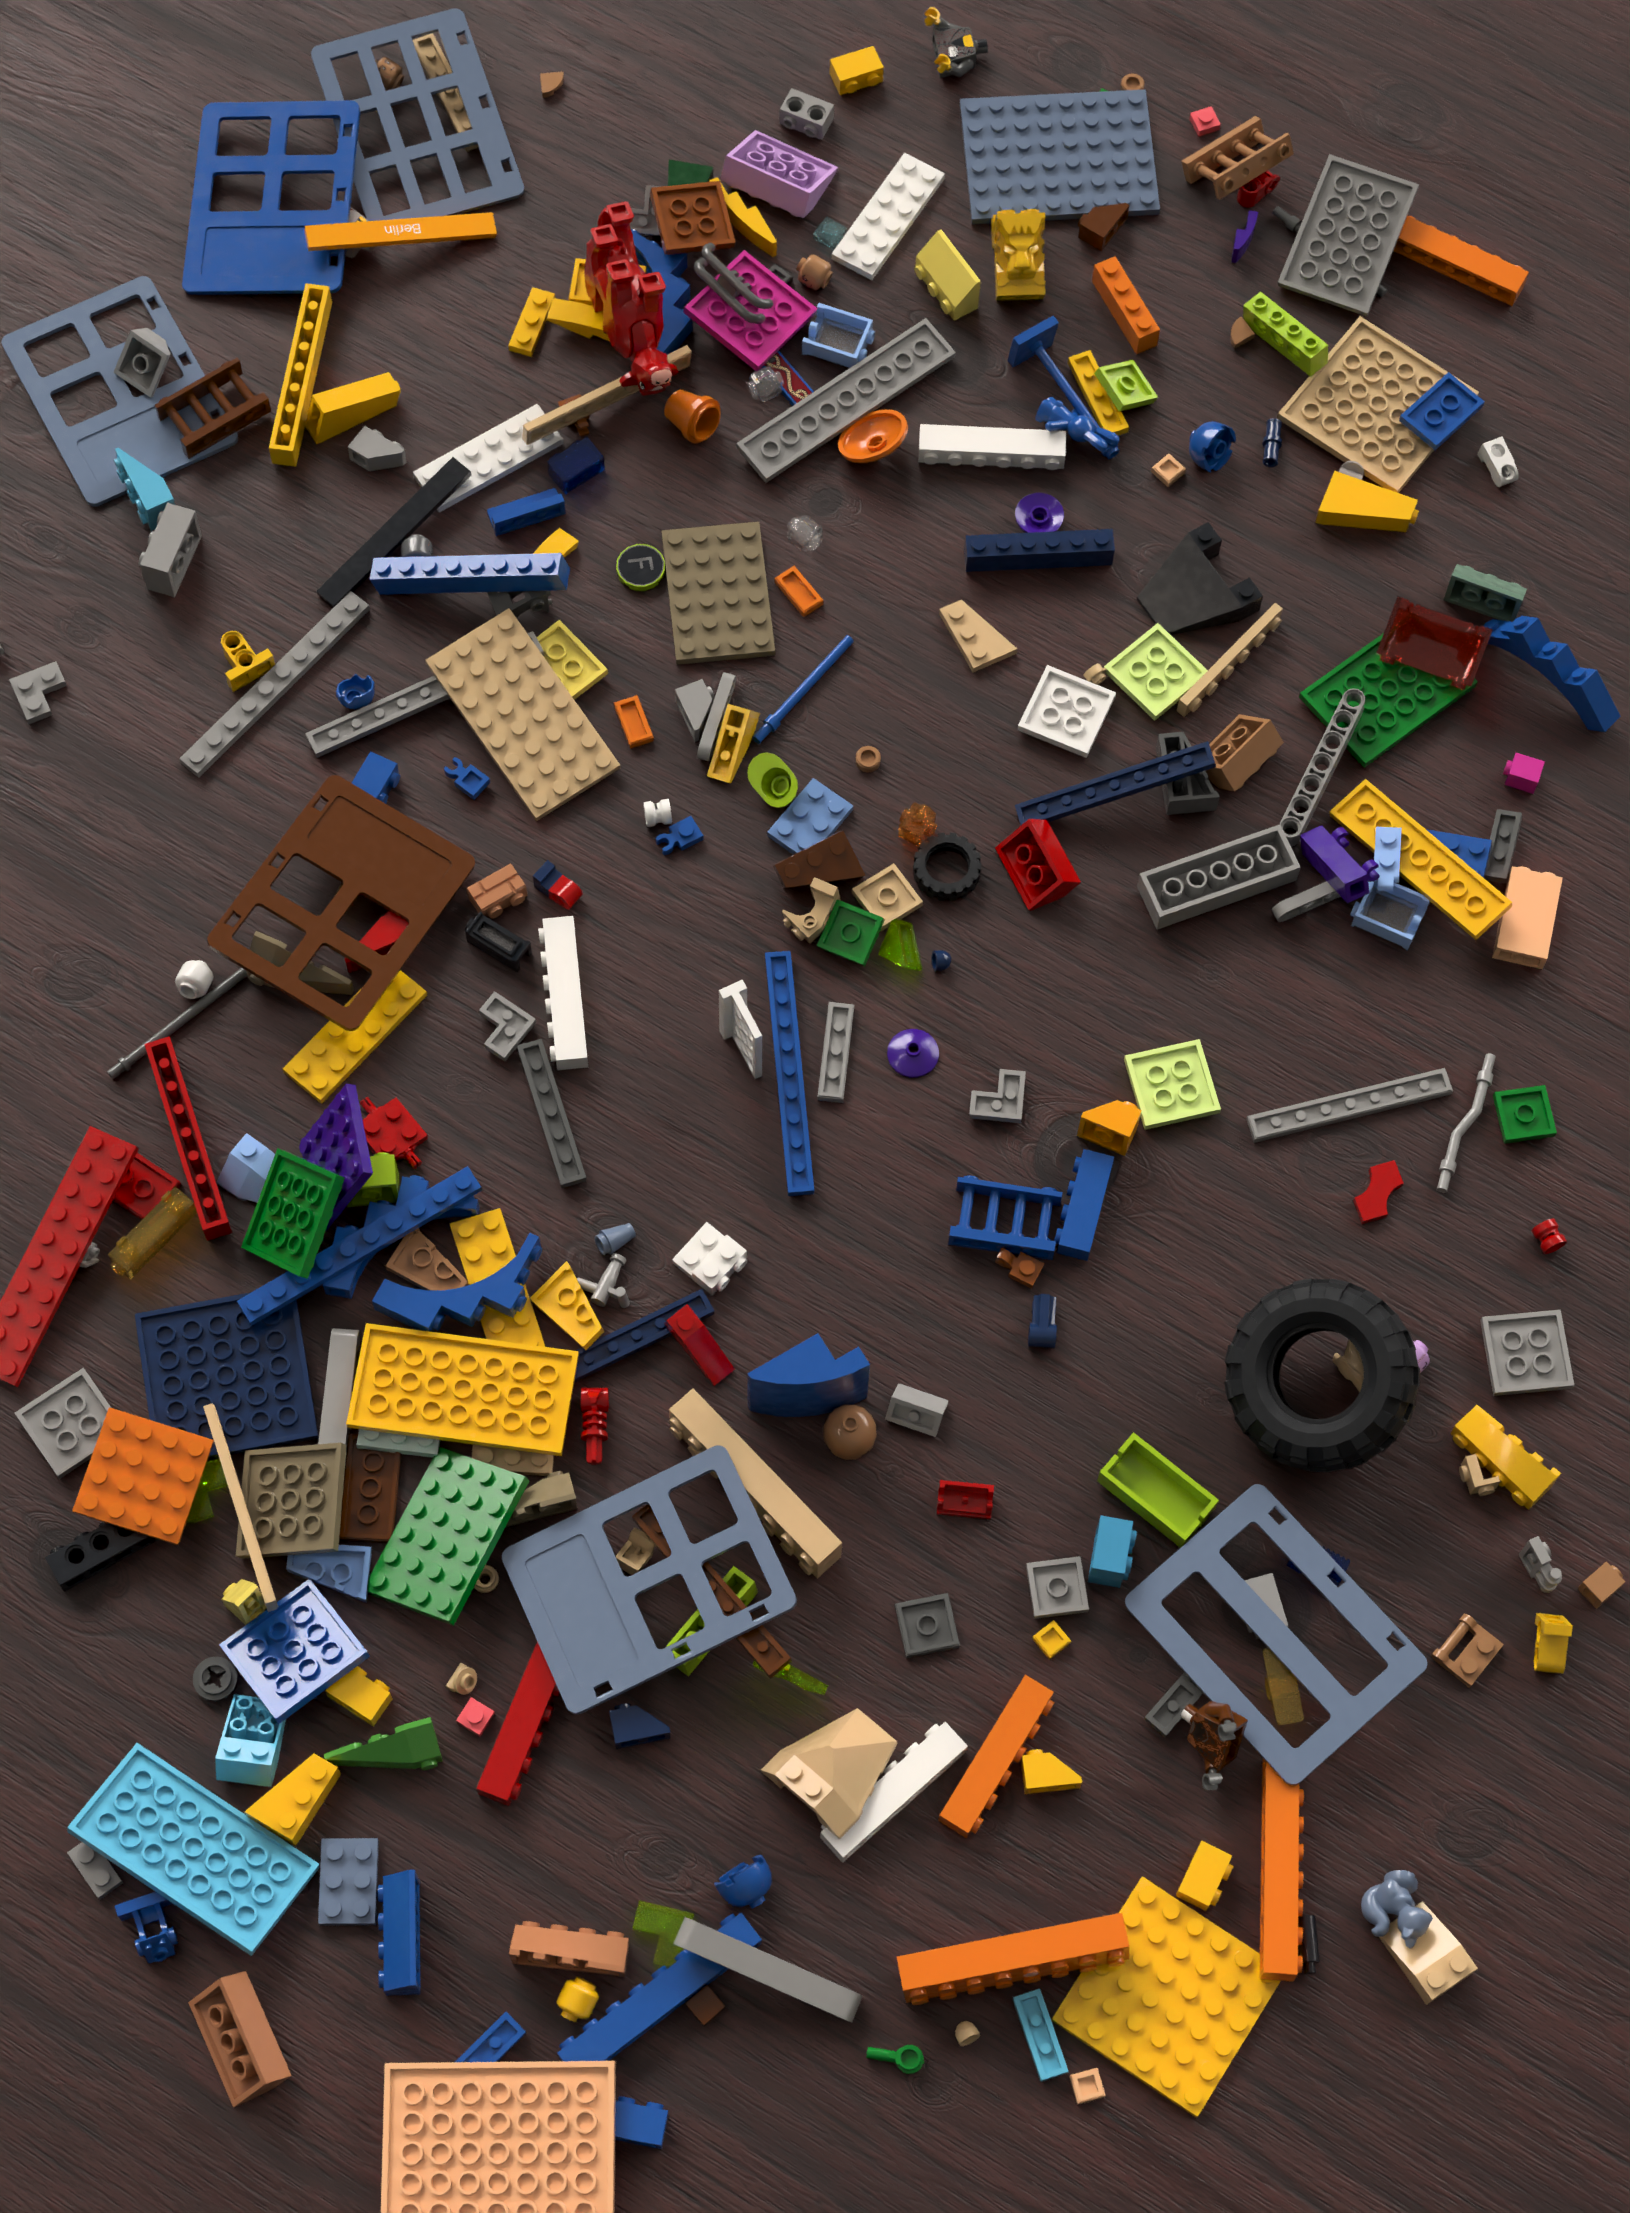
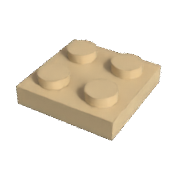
M894 863L852 889V894L865 911L885 919L880 932L923 906L921 898Z

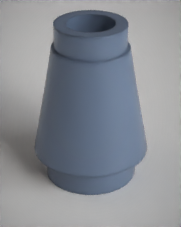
M627 1223L601 1230L594 1239L601 1254L605 1255L608 1253L611 1255L635 1238L636 1234L632 1225Z

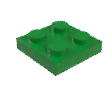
M837 899L817 947L865 967L885 919Z
M1545 1085L1494 1092L1493 1099L1504 1144L1555 1137L1557 1131Z

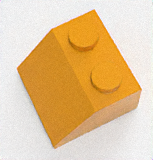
M1116 1100L1085 1111L1081 1115L1077 1136L1125 1156L1137 1130L1142 1110L1138 1109L1131 1102Z

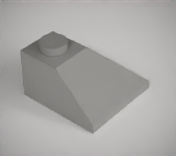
M148 328L130 330L114 373L147 396L153 397L170 357L166 340Z

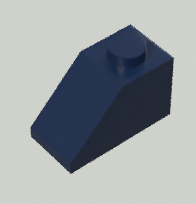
M629 1703L615 1706L614 1710L609 1711L616 1749L671 1738L669 1726L637 1705L631 1706Z

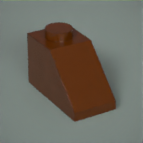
M1121 203L1093 207L1078 222V238L1102 251L1128 219L1130 205Z

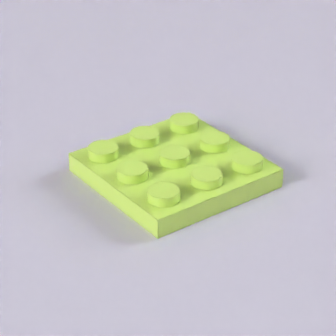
M1159 623L1104 666L1107 669L1105 673L1154 721L1175 705L1208 671Z
M1200 1039L1125 1055L1124 1062L1138 1109L1142 1110L1140 1116L1145 1130L1220 1113V1104Z

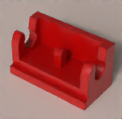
M940 1480L936 1514L991 1519L994 1485Z

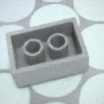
M167 503L164 511H160L157 518V527L149 535L146 552H142L139 558V566L143 573L142 577L148 590L172 597L176 596L202 537L195 510Z

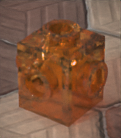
M913 802L910 809L905 808L901 814L898 837L919 847L926 840L927 836L930 837L935 833L938 825L935 823L936 813L927 805Z

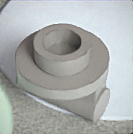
M1347 461L1339 469L1340 473L1360 480L1364 476L1363 467L1356 461Z

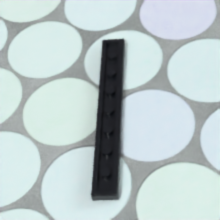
M452 457L316 591L317 595L334 608L350 591L354 592L370 576L373 558L389 557L405 539L425 522L472 475L471 471Z

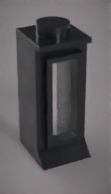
M479 912L476 918L472 917L466 924L465 933L468 943L517 973L520 970L519 960L525 954L530 957L532 954L531 941L523 940L482 915V912Z

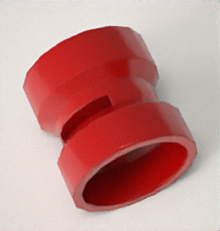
M1554 1218L1546 1220L1532 1229L1534 1237L1541 1242L1540 1248L1543 1254L1555 1252L1567 1244L1565 1236L1559 1233V1225Z

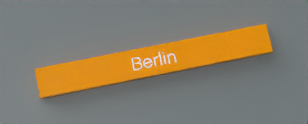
M493 212L309 225L304 228L308 251L496 238L497 235Z

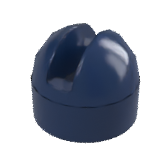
M944 950L932 951L931 962L933 970L942 971L947 969L952 960L950 954Z

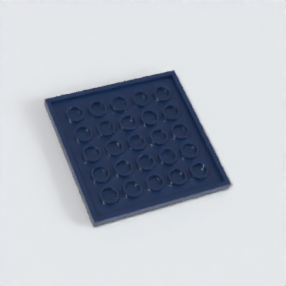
M250 1293L136 1313L135 1321L150 1420L214 1440L203 1407L212 1403L215 1405L230 1455L244 1453L246 1450L266 1449L319 1439L297 1299L252 1326L237 1303L239 1299ZM215 1443L212 1446L208 1459L219 1457Z

